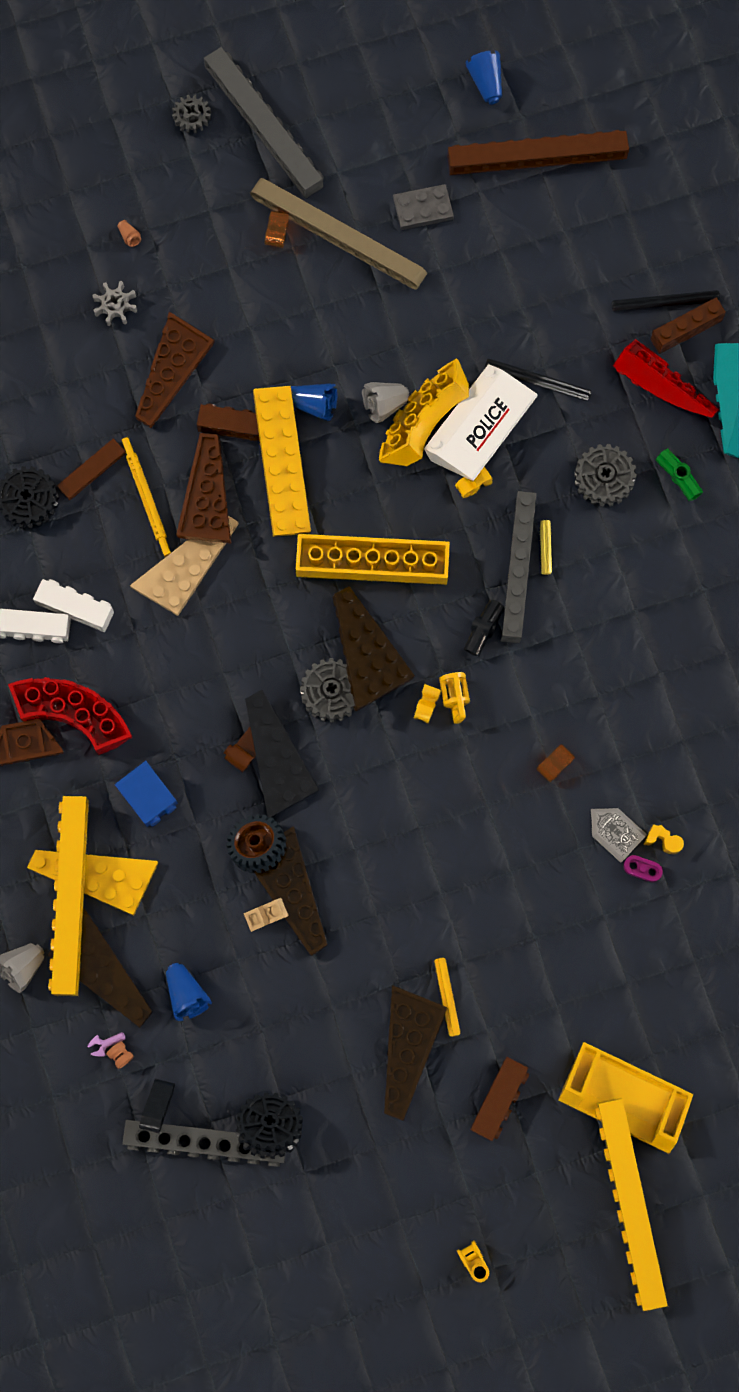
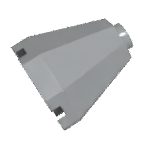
M370 382L365 384V388L362 389L364 407L366 410L370 409L372 414H368L369 418L376 423L384 421L407 403L409 398L407 387L398 383Z
M30 943L1 954L0 976L3 980L7 979L10 982L8 985L13 990L21 993L27 988L42 964L44 950L38 944Z

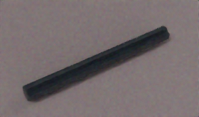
M718 290L613 300L611 307L613 311L704 303L716 297L719 300L720 293Z
M487 359L485 368L490 364L505 371L513 378L577 398L589 400L591 390L499 361Z

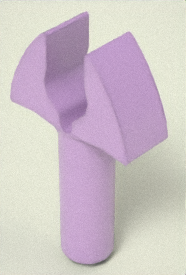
M123 1032L105 1040H101L96 1035L90 1041L88 1048L95 1044L102 1045L98 1051L91 1053V1055L104 1057L107 1056L105 1053L107 1047L125 1040L126 1037Z

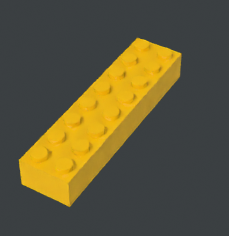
M298 534L296 577L447 585L450 542Z

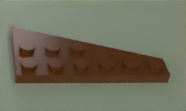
M171 312L168 313V319L162 332L163 335L158 344L150 369L151 372L149 378H147L146 387L135 415L137 420L149 428L153 427L215 343L212 338Z
M200 433L176 533L178 538L231 543L220 439L217 434Z

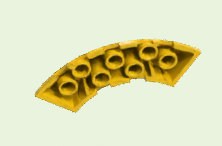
M457 358L437 370L439 374L431 380L427 378L418 392L415 390L409 396L408 404L404 409L398 410L393 418L394 423L385 433L387 435L386 442H383L379 454V461L381 463L408 466L422 459L426 441L436 424L454 406L469 397V383Z

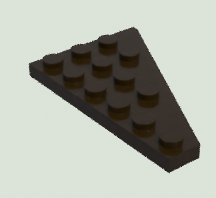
M350 586L334 594L333 602L336 607V617L339 620V633L341 643L343 644V654L347 662L346 670L351 684L350 691L353 694L354 709L358 711L409 682L415 675Z

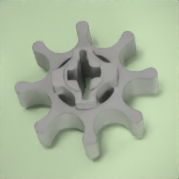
M119 281L118 288L114 290L109 289L106 282L103 283L106 293L102 296L93 294L94 302L102 303L99 308L94 309L95 316L98 317L102 313L108 314L106 318L108 326L111 325L114 317H120L123 324H127L126 317L124 316L125 312H137L136 305L128 303L130 299L136 298L135 291L123 293V281Z

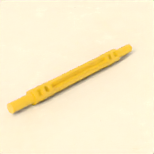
M123 438L122 442L127 453L126 459L156 541H159L164 557H167L171 554L166 541L167 535L138 456L134 453L129 438Z

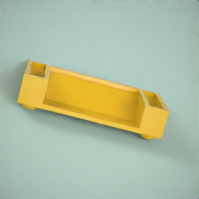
M583 1042L558 1101L596 1118L595 1108H598V1102L622 1098L630 1135L669 1154L678 1141L693 1094Z

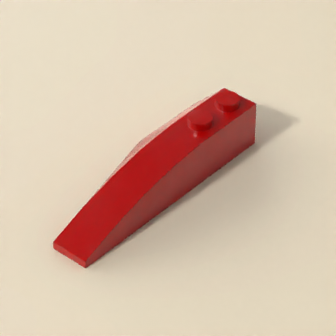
M637 339L624 348L613 365L618 373L626 375L636 386H641L658 398L675 406L711 418L719 410L703 394L697 395L692 384L684 383L680 379L682 375L677 371L673 373L668 368L669 364Z

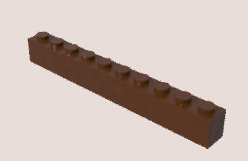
M614 130L605 133H579L572 136L560 135L559 137L551 138L546 136L540 139L526 138L518 141L507 140L505 142L492 141L486 144L453 145L448 147L447 157L449 174L459 175L627 159L629 145L627 132Z

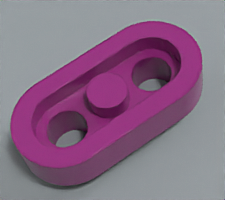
M632 855L624 861L623 867L625 872L639 879L656 882L663 874L662 867L651 860ZM630 863H635L636 869H631ZM650 869L655 871L654 876L649 875L648 871Z

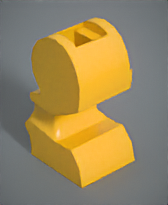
M484 466L474 481L463 477L455 484V487L463 498L474 495L482 484L485 487L491 485L492 477Z
M424 684L422 699L417 704L414 719L429 723L436 707L435 703L441 694L440 689Z
M653 825L644 842V845L649 846L654 844L657 838H660L663 851L672 855L679 853L684 846V841L680 836H670V831L666 830L662 825Z

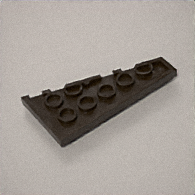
M293 826L284 832L287 846L284 849V856L280 855L281 861H275L276 866L273 868L269 865V870L266 872L262 869V873H257L256 871L254 873L273 901L279 898L282 899L289 915L285 919L310 956H313L327 946V941Z

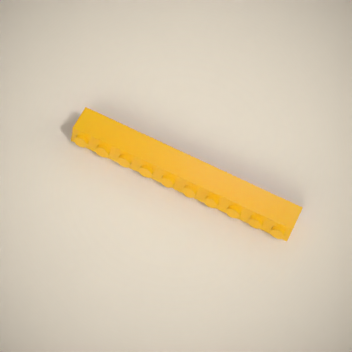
M63 796L62 802H59V813H62L61 821H58V833L61 834L56 846L57 852H59V860H56L55 864L58 879H55L54 882L57 899L53 901V911H56V919L52 920V931H55V938L51 939V951H54L53 959H50V971L53 972L52 979H49L48 989L54 996H78L89 808L88 798L82 796Z
M618 1098L598 1102V1108H595L597 1120H601L602 1128H599L601 1140H605L607 1146L603 1150L606 1161H610L611 1169H608L610 1182L614 1181L616 1189L612 1190L614 1201L619 1202L620 1210H617L619 1223L623 1222L624 1231H621L624 1244L628 1243L629 1251L626 1252L628 1264H632L634 1271L630 1275L632 1284L637 1285L638 1293H635L637 1306H641L643 1311L667 1307L623 1099Z

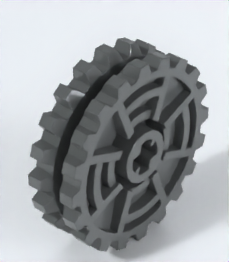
M599 444L596 449L591 447L589 452H584L582 458L577 462L574 477H576L575 486H579V494H584L583 499H590L593 505L599 503L600 507H604V504H608L610 507L613 506L614 502L619 504L623 498L626 499L629 496L630 491L633 489L637 475L634 472L636 466L631 464L633 462L632 457H627L625 450L619 451L620 447L618 446L611 448V444H607L606 447ZM602 473L608 474V478L606 476L603 477Z
M329 658L328 662L322 659L320 664H312V670L307 669L305 677H302L300 692L302 703L306 704L308 712L312 711L314 718L319 716L323 722L326 719H329L330 723H334L335 719L343 721L344 716L349 718L352 716V710L355 711L353 694L350 691L351 684L346 670L347 664H343L341 659L337 662L333 658ZM333 687V690L335 689V693L331 694L329 688Z

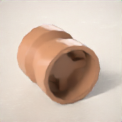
M122 1041L115 1044L106 1053L110 1059L115 1061L118 1069L124 1067L134 1058V1055L125 1049V1044Z

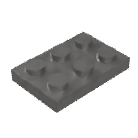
M446 184L393 195L401 230L454 219Z

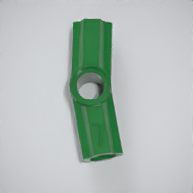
M668 448L660 453L655 461L671 476L672 481L679 486L688 501H693L703 494L687 464L682 463ZM681 471L685 474V476L681 477L677 474V472Z

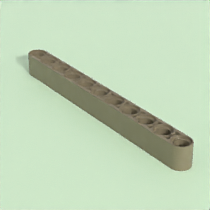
M260 178L250 192L251 197L257 202L412 289H418L427 275L426 270L416 263L266 179Z

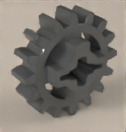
M187 95L185 100L181 97V102H175L176 107L172 108V117L176 127L180 126L181 131L187 129V133H190V130L197 133L198 128L203 131V125L208 126V120H211V110L208 102H204L203 97L197 99L196 95L193 98Z

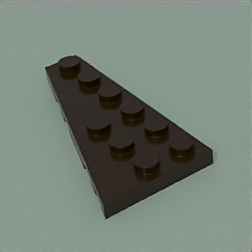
M84 908L79 981L141 1028L152 1014V1010ZM50 951L47 956L53 959L54 951Z
M393 985L384 1113L404 1121L448 1008Z

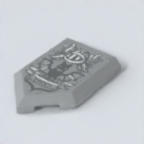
M619 808L591 809L592 837L622 863L647 834Z

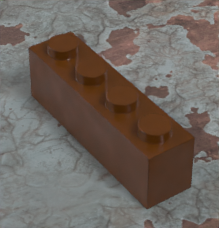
M716 297L653 330L650 340L659 354L722 322L726 311Z
M214 404L200 405L197 420L198 432L260 442L256 413L247 409L239 411L227 406L221 408Z
M509 1057L505 1058L470 1131L489 1141L499 1138L503 1129L500 1125L503 1120L507 1121L512 1111L509 1109L511 1102L516 1103L521 1093L518 1091L521 1083L525 1084L529 1077V1073H527L528 1067Z

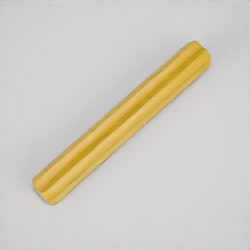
M438 958L434 960L442 1003L443 1006L448 1008L445 1014L448 1033L451 1037L460 1035V1028L446 959Z

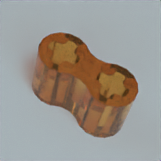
M271 211L265 235V245L283 248L289 224V214Z
M561 744L536 769L551 783L576 757Z

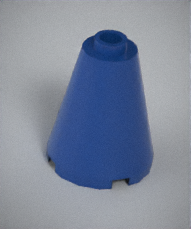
M485 51L473 55L470 62L466 60V67L484 101L489 104H496L502 97L500 53L495 51V54H491L490 51Z
M329 383L291 386L293 407L322 420L330 421L334 415L331 414L332 408L336 409L337 388H333L336 385Z
M174 963L168 967L166 978L175 1019L177 1021H184L183 1017L189 1016V1019L205 1012L209 1008L207 1004H212V1002L186 967L179 963Z

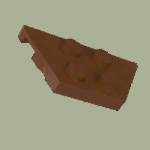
M40 719L3 725L0 728V766L64 754L63 749Z

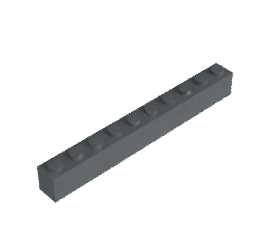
M220 47L204 57L207 71L305 199L322 189L324 179L322 173L313 167L314 164L310 157H306L303 154L300 144H296L293 141L290 131H286L283 128L280 118L273 115L270 105L263 102L260 92L253 89L250 79L243 76L240 66L233 63L230 53L225 52Z

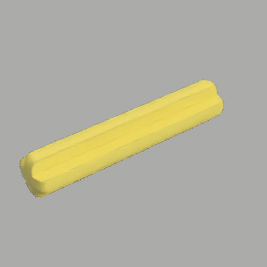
M542 520L540 522L541 573L549 575L552 573L551 524L549 520Z

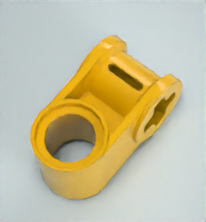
M472 1241L471 1245L462 1250H456L473 1280L484 1282L488 1279L489 1269L475 1241ZM474 1251V1253H472L471 1255L465 1257V1255H467L468 1253ZM478 1266L483 1267L486 1272L482 1279H478L474 1275V1270Z

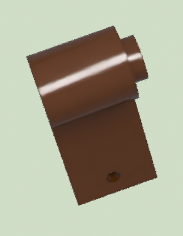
M251 727L248 728L237 744L234 746L230 744L224 751L226 755L224 759L242 773L256 757Z

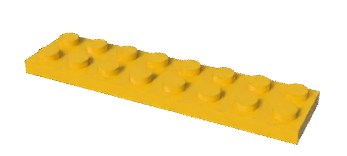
M291 386L254 389L253 396L273 537L310 533L311 527Z

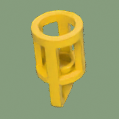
M463 672L449 673L439 677L444 707L451 708L455 724H459L465 719L464 706L470 703L466 675ZM460 682L462 684L463 696L461 692ZM446 684H447V687H448L449 699H448V695H447Z

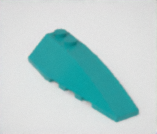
M739 343L715 344L713 380L714 385H717L718 394L716 395V402H719L721 411L718 413V416L723 425V429H721L724 454L739 458Z

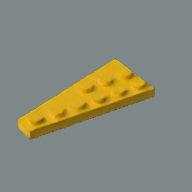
M35 850L27 868L52 880L58 879L55 864L56 860H59V852ZM86 855L84 894L134 915L159 862Z

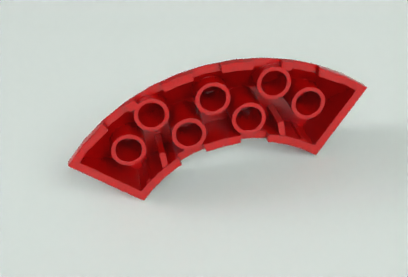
M47 677L42 679L30 678L8 684L23 722L40 719L69 724L87 736L98 755L116 749L132 738L121 715L103 697L89 688L69 680L50 679Z

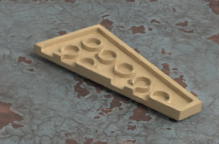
M229 517L230 534L232 535L239 523ZM188 539L132 583L130 588L178 616L226 543Z

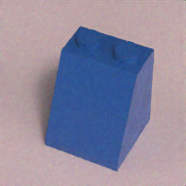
M144 761L114 784L146 827L150 825L152 827L161 821L160 817L164 814L172 813L177 808L178 802L147 761Z

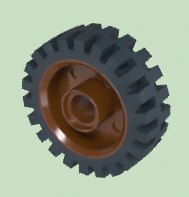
M255 814V818L252 815L248 816L247 821L245 818L241 819L242 824L237 822L234 825L236 829L232 828L230 830L231 835H228V842H226L228 853L236 866L245 872L248 870L249 873H254V871L262 873V869L266 872L269 870V865L272 868L275 867V861H281L280 855L284 856V849L287 846L286 837L280 825L273 818H268L267 815L261 817L260 814Z

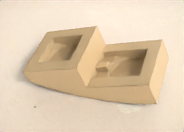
M281 898L244 913L251 932L289 916Z

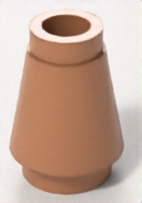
M126 220L119 222L118 228L125 244L130 247L137 246L141 241L140 232Z

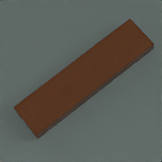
M113 438L57 485L58 489L70 501L123 457L126 451Z

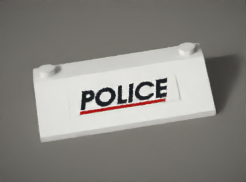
M488 364L469 389V397L458 403L425 446L426 454L430 461L474 481L538 395L505 371Z

